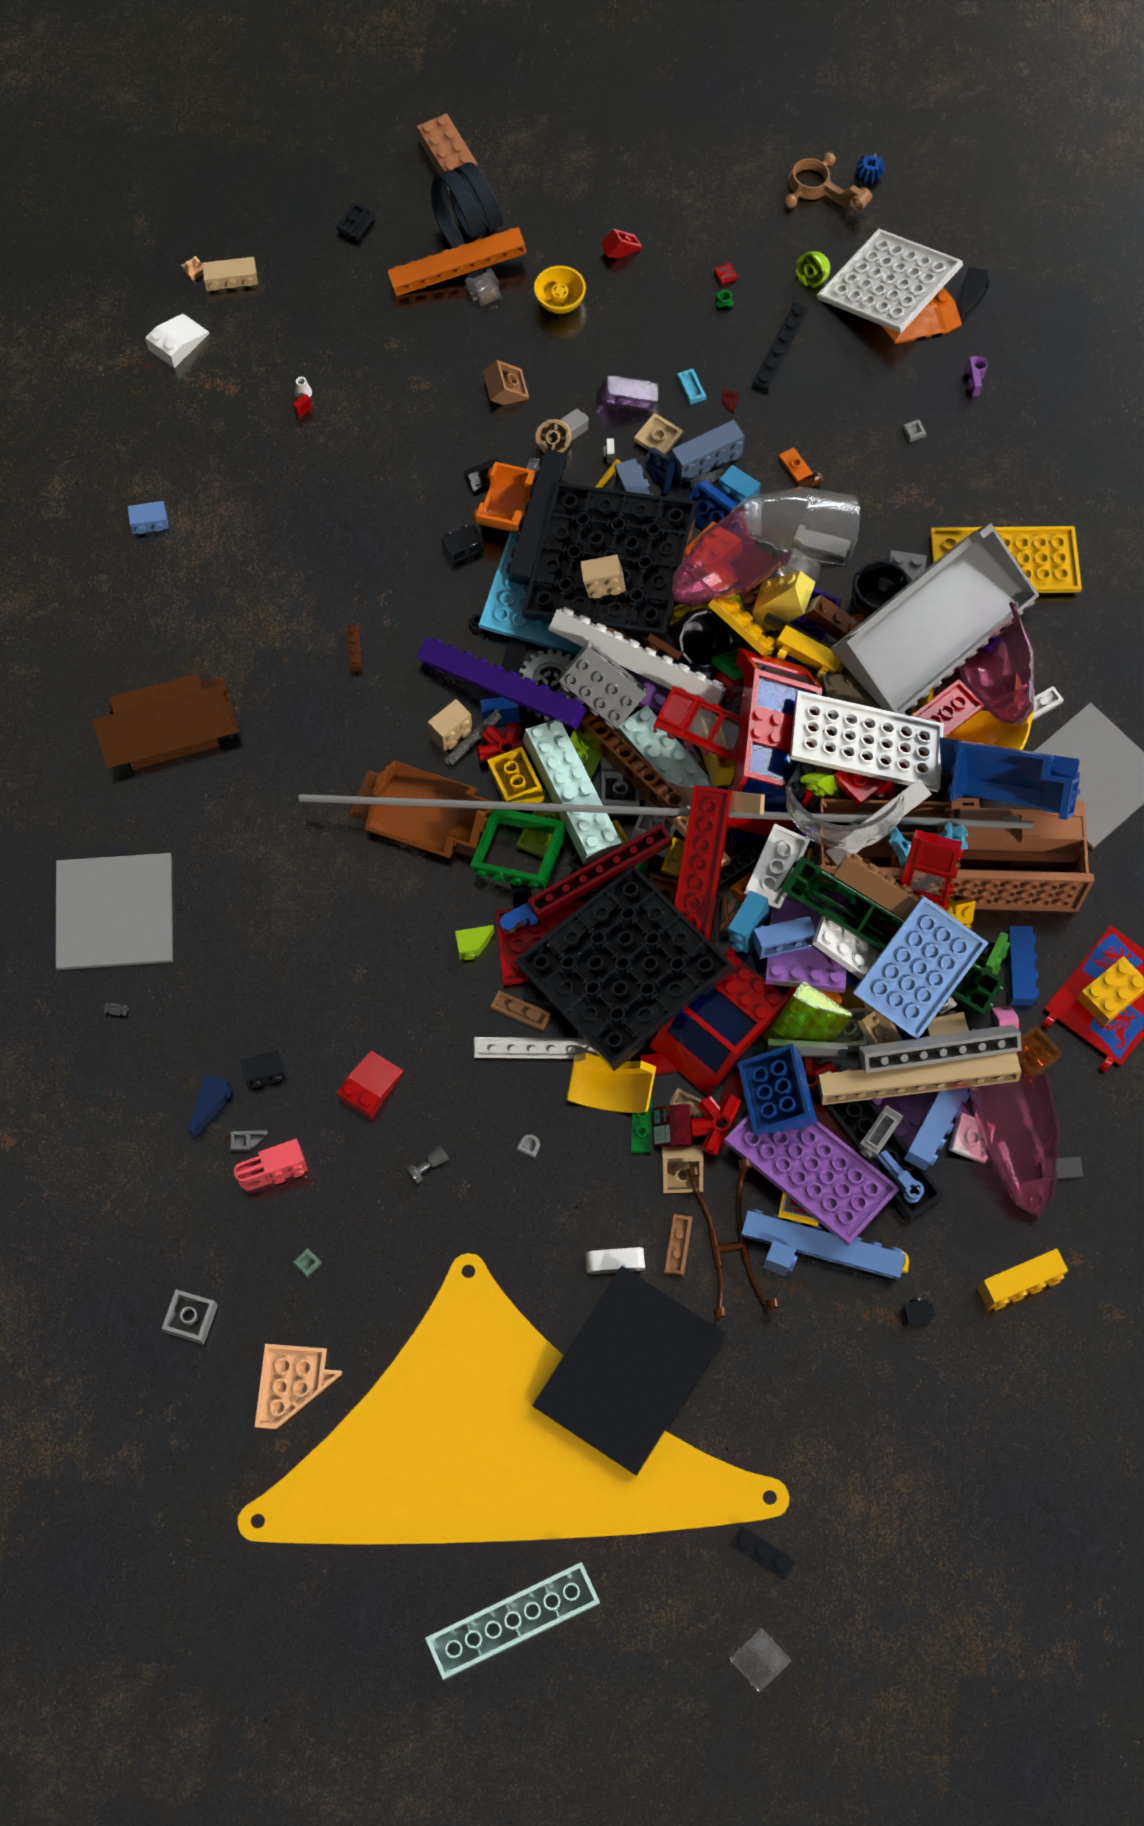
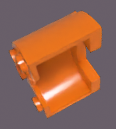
M495 462L493 468H490L487 478L490 479L489 491L484 494L483 502H480L478 509L475 508L473 519L476 520V523L509 532H521V519L527 513L525 507L527 501H530L532 497L530 496V490L532 485L535 486L536 471Z

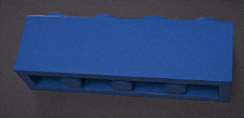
M1009 926L1006 934H1008L1007 942H1010L1007 955L1010 1005L1033 1006L1036 1000L1039 999V988H1036L1038 969H1035L1037 951H1034L1036 933H1033V926Z

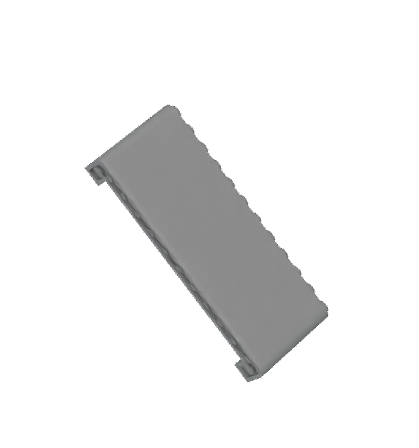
M990 523L967 535L833 645L830 650L883 710L905 715V710L913 708L918 704L917 700L919 698L923 699L930 694L929 690L939 686L942 683L941 679L951 676L954 673L953 669L955 667L959 668L965 664V659L971 658L977 653L976 650L987 645L989 638L996 637L1001 633V628H1006L1012 623L1011 620L1013 618L1021 616L1024 613L1022 611L1024 608L1027 609L1034 605V600L1039 594Z

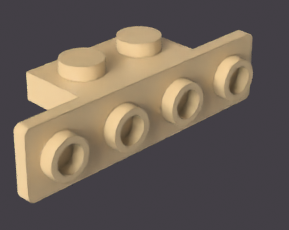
M862 1000L868 1014L857 1022L869 1044L902 1041L903 1039L894 1023Z

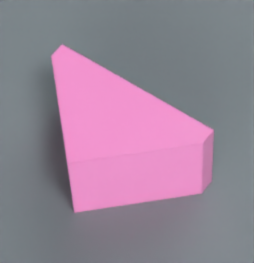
M1011 1005L991 1008L995 1027L1014 1025L1019 1030V1017Z

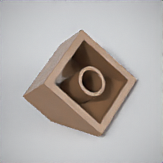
M496 360L483 370L491 401L505 405L529 399L522 369Z

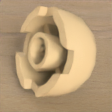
M559 419L546 420L537 428L535 434L536 443L544 453L546 449L564 452L570 446L572 440V432L569 426Z

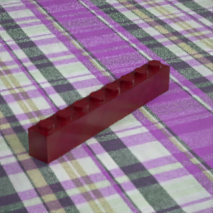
M661 823L528 899V902L540 921L618 877L630 866H637L672 846V839Z

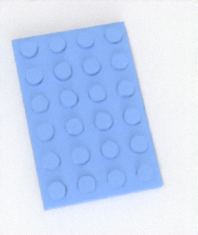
M922 896L852 993L918 1040L987 946L988 942Z

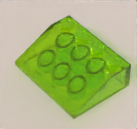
M802 981L764 1040L768 1042V1039L834 1042L853 1014Z

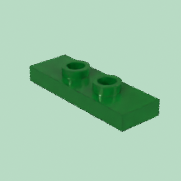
M651 1094L647 1112L632 1113L631 1153L651 1154L653 1094Z

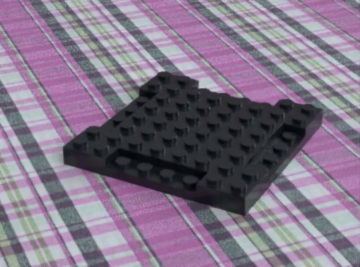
M556 482L522 608L524 618L552 622L556 610L567 607L574 611L573 614L579 617L583 615L590 618V622L594 624L600 623L607 628L629 631L631 635L649 637L652 634L659 639L666 640L689 540L691 541L699 510L698 502ZM618 555L623 570L626 591L617 595L609 594L603 595L600 598H589L583 582L581 561Z
M634 865L630 866L514 961L525 977L540 993L546 996L613 1071L644 1047L643 1043L694 1000L702 994L706 996L735 972L733 964Z

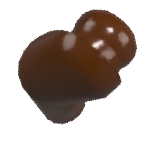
M816 472L812 475V478L798 482L800 490L822 484L823 477L821 473Z

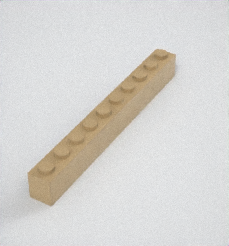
M1010 1052L865 1073L863 1069L844 1070L837 1073L826 1072L818 1076V1089L822 1105L1018 1082L1021 1068L1017 1053Z

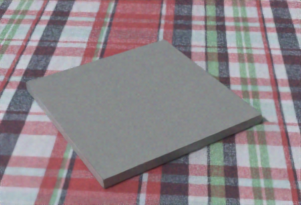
M1091 702L1034 751L1079 759L1078 772H1080V784L1078 789H1080V795L1077 796L1076 801L1085 802L1087 845L1092 850L1144 805V752Z
M171 853L56 860L57 970L173 962Z

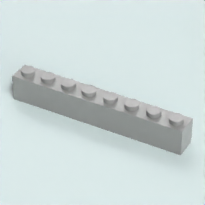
M1014 1025L923 1037L918 1040L909 1039L860 1046V1066L865 1073L1022 1051L1021 1032Z

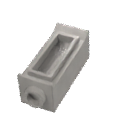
M886 1105L860 1143L858 1149L861 1150V1154L867 1158L872 1157L876 1159L901 1122L903 1115Z

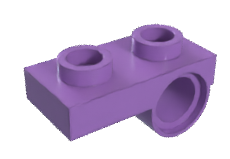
M970 357L968 364L965 365V373L969 376L968 389L971 390L972 396H979L982 388L981 379L984 377L988 366L987 360L983 357Z

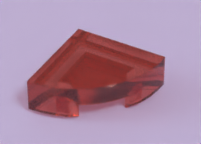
M722 389L721 398L724 405L730 410L735 411L739 393Z

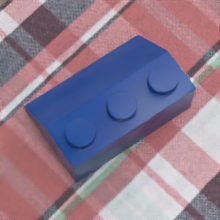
M707 480L697 482L687 500L698 502L699 510L695 524L702 530L714 521L732 533L747 513L745 509Z

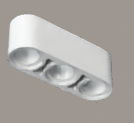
M640 1247L595 1250L585 1253L587 1274L617 1273L621 1265L631 1272L645 1270L644 1249Z

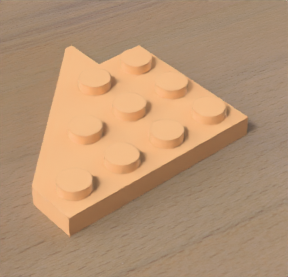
M265 1344L255 1428L277 1430L342 1375L340 1370L325 1369L327 1349Z

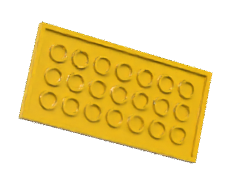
M1075 526L994 527L1037 593L1081 592L1082 586ZM982 527L931 528L930 537L933 563L967 535Z

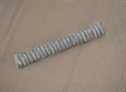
M495 709L491 715L482 721L445 758L447 764L450 762L454 765L462 757V754L464 755V752L466 753V750L470 749V746L473 747L479 741L478 738L481 739V734L485 731V728H488L490 725L493 726L497 720H500L499 718H502L497 713V711L499 712L498 709Z

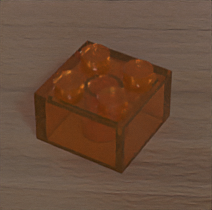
M1037 1025L1021 1037L1022 1051H1016L1021 1075L1029 1084H1032L1059 1061L1063 1055L1061 1050Z

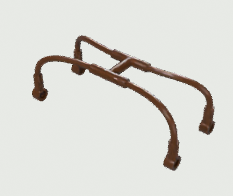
M749 1158L738 1161L740 1175L736 1196L738 1226L736 1229L739 1241L719 1244L717 1231L714 1229L709 1210L695 1182L696 1177L700 1176L699 1168L691 1167L687 1169L688 1179L701 1204L710 1230L709 1237L715 1267L718 1272L717 1308L713 1309L716 1320H721L727 1316L726 1308L722 1307L723 1262L721 1252L741 1249L743 1263H745L749 1279L761 1303L769 1311H774L775 1308L780 1307L778 1298L766 1300L762 1295L751 1269L747 1238L741 1237L743 1229L741 1196L745 1172L752 1167Z

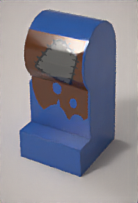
M529 902L504 914L500 919L501 931L509 935L513 934L517 928L528 923L530 927L538 924L537 917Z

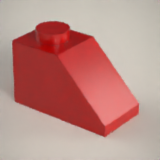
M613 229L600 243L608 257L617 259L642 248L634 234Z

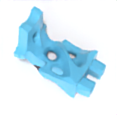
M948 822L943 832L936 834L961 841L960 849H968V844L965 840L968 837V832L963 824L953 827L951 822ZM891 826L888 828L891 837L889 843L897 854L900 865L905 867L912 842L905 839L896 826Z

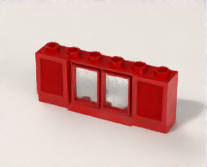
M673 686L654 723L653 732L657 733L658 729L667 732V738L674 740L675 736L685 740L684 745L691 748L693 744L702 748L701 752L704 755L708 756L711 752L718 755L719 761L722 763H726L727 760L735 763L740 716L733 711L728 712L722 709L718 704H710L700 696H694L682 688ZM752 742L751 771L760 773L771 750L770 747Z
M915 830L901 885H908L918 896L920 894L924 895L935 905H940L947 911L949 901H946L947 895H952L954 888L951 880L952 878L956 879L959 867H956L957 860L961 861L964 852L963 849H960L962 842ZM890 925L888 934L894 936L898 928Z

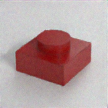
M307 394L297 398L293 403L294 414L299 418L312 408L311 398Z

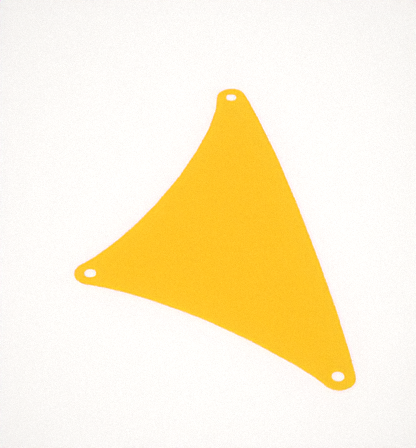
M467 1253L460 1255L453 1261L442 1287L422 1321L372 1389L341 1423L297 1466L267 1492L247 1504L241 1510L238 1516V1528L243 1537L249 1541L274 1543L432 1544L548 1540L633 1535L758 1521L783 1514L789 1506L790 1498L786 1486L780 1480L751 1473L723 1462L666 1431L636 1476L534 1408L532 1405L564 1355L547 1341L514 1306L496 1283L483 1260L476 1254ZM465 1265H472L475 1268L473 1277L466 1278L462 1275V1268ZM768 1490L775 1492L777 1496L776 1502L771 1505L766 1504L763 1500V1494ZM256 1514H261L265 1519V1523L261 1528H254L251 1525V1518Z

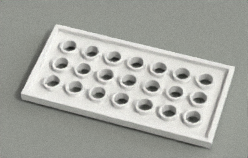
M797 691L790 759L908 786L920 779L928 790L938 792L941 780L939 740L940 737L943 738L944 724ZM809 710H815L818 715H812ZM828 714H833L836 720L830 719ZM846 718L853 719L855 724H850ZM864 722L871 723L873 728H868ZM808 726L815 727L817 731L813 732L809 730ZM883 726L889 727L891 732H886ZM826 730H832L835 736L829 735ZM901 730L907 731L909 736H904ZM845 734H850L853 740L847 739ZM919 735H925L928 740H922ZM863 738H868L872 744L865 743ZM806 742H812L815 748L809 747ZM882 742L887 743L890 748H885ZM825 746H830L834 752L827 751ZM900 746L906 747L908 752H903ZM844 750L850 751L852 756L845 755ZM918 751H924L926 757L921 756ZM862 754L868 755L870 760H865ZM880 759H886L889 764H883ZM899 763H904L907 769L900 767ZM917 767H922L926 773L920 772Z

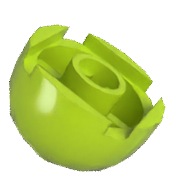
M809 251L801 255L796 261L798 268L796 269V274L805 286L809 284L812 288H815L826 281L829 276L830 263L821 252Z

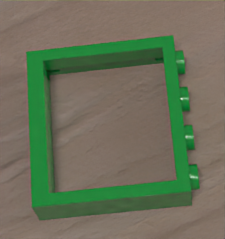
M492 809L470 866L474 874L480 875L481 878L489 877L498 882L507 881L516 886L525 885L531 889L539 888L545 890L567 832L565 824L560 820L522 812ZM498 823L553 834L537 875L483 863Z

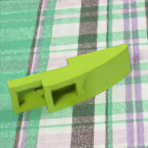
M811 772L801 777L800 782L806 785V789L813 791L814 795L824 797L826 794L830 795L829 797L832 799H848L849 797L834 781V775Z

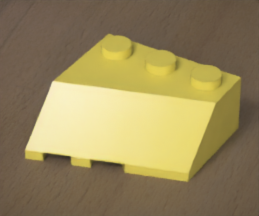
M802 571L763 581L752 611L755 623L763 625L768 631L771 629L775 631L777 630L776 628L763 621L768 612L788 623L805 614L815 582Z

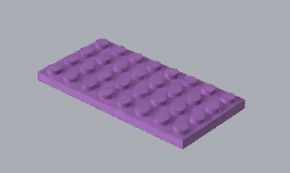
M748 1114L724 1139V1143L743 1159L749 1158L752 1167L847 1246L855 1240L900 1189L819 1121L816 1124L797 1130L754 1135Z

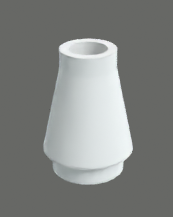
M298 377L296 379L295 396L299 398L307 394L311 397L312 390L306 378Z

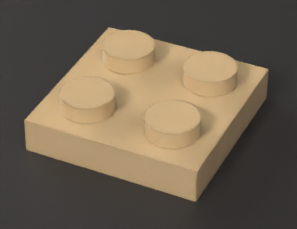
M654 413L636 434L634 442L647 450L649 447H655L667 455L683 435V430Z

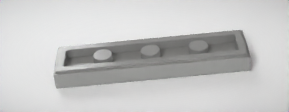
M768 1039L767 1052L793 1044L800 1051L801 1057L844 1060L847 1057V1043Z

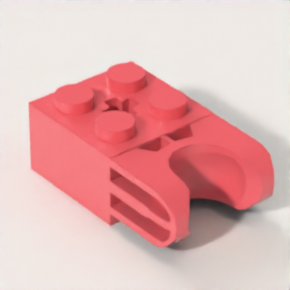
M296 1138L259 1151V1156L238 1163L234 1168V1176L242 1189L250 1191L271 1183H282L285 1181V1178L291 1176H302L305 1174V1171H308Z

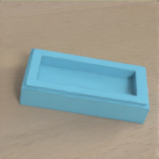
M693 368L677 373V379L689 405L706 400L704 390Z

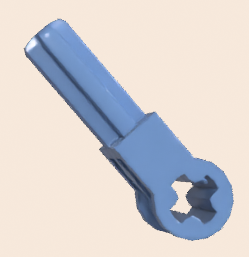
M886 1150L881 1152L877 1158L894 1177L895 1184L903 1192L905 1200L910 1203L918 1202L924 1193L923 1185L919 1181H915L907 1170L904 1172ZM917 1190V1193L911 1194L910 1191Z

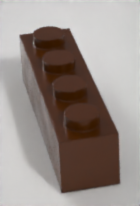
M347 625L350 672L362 671L359 625Z

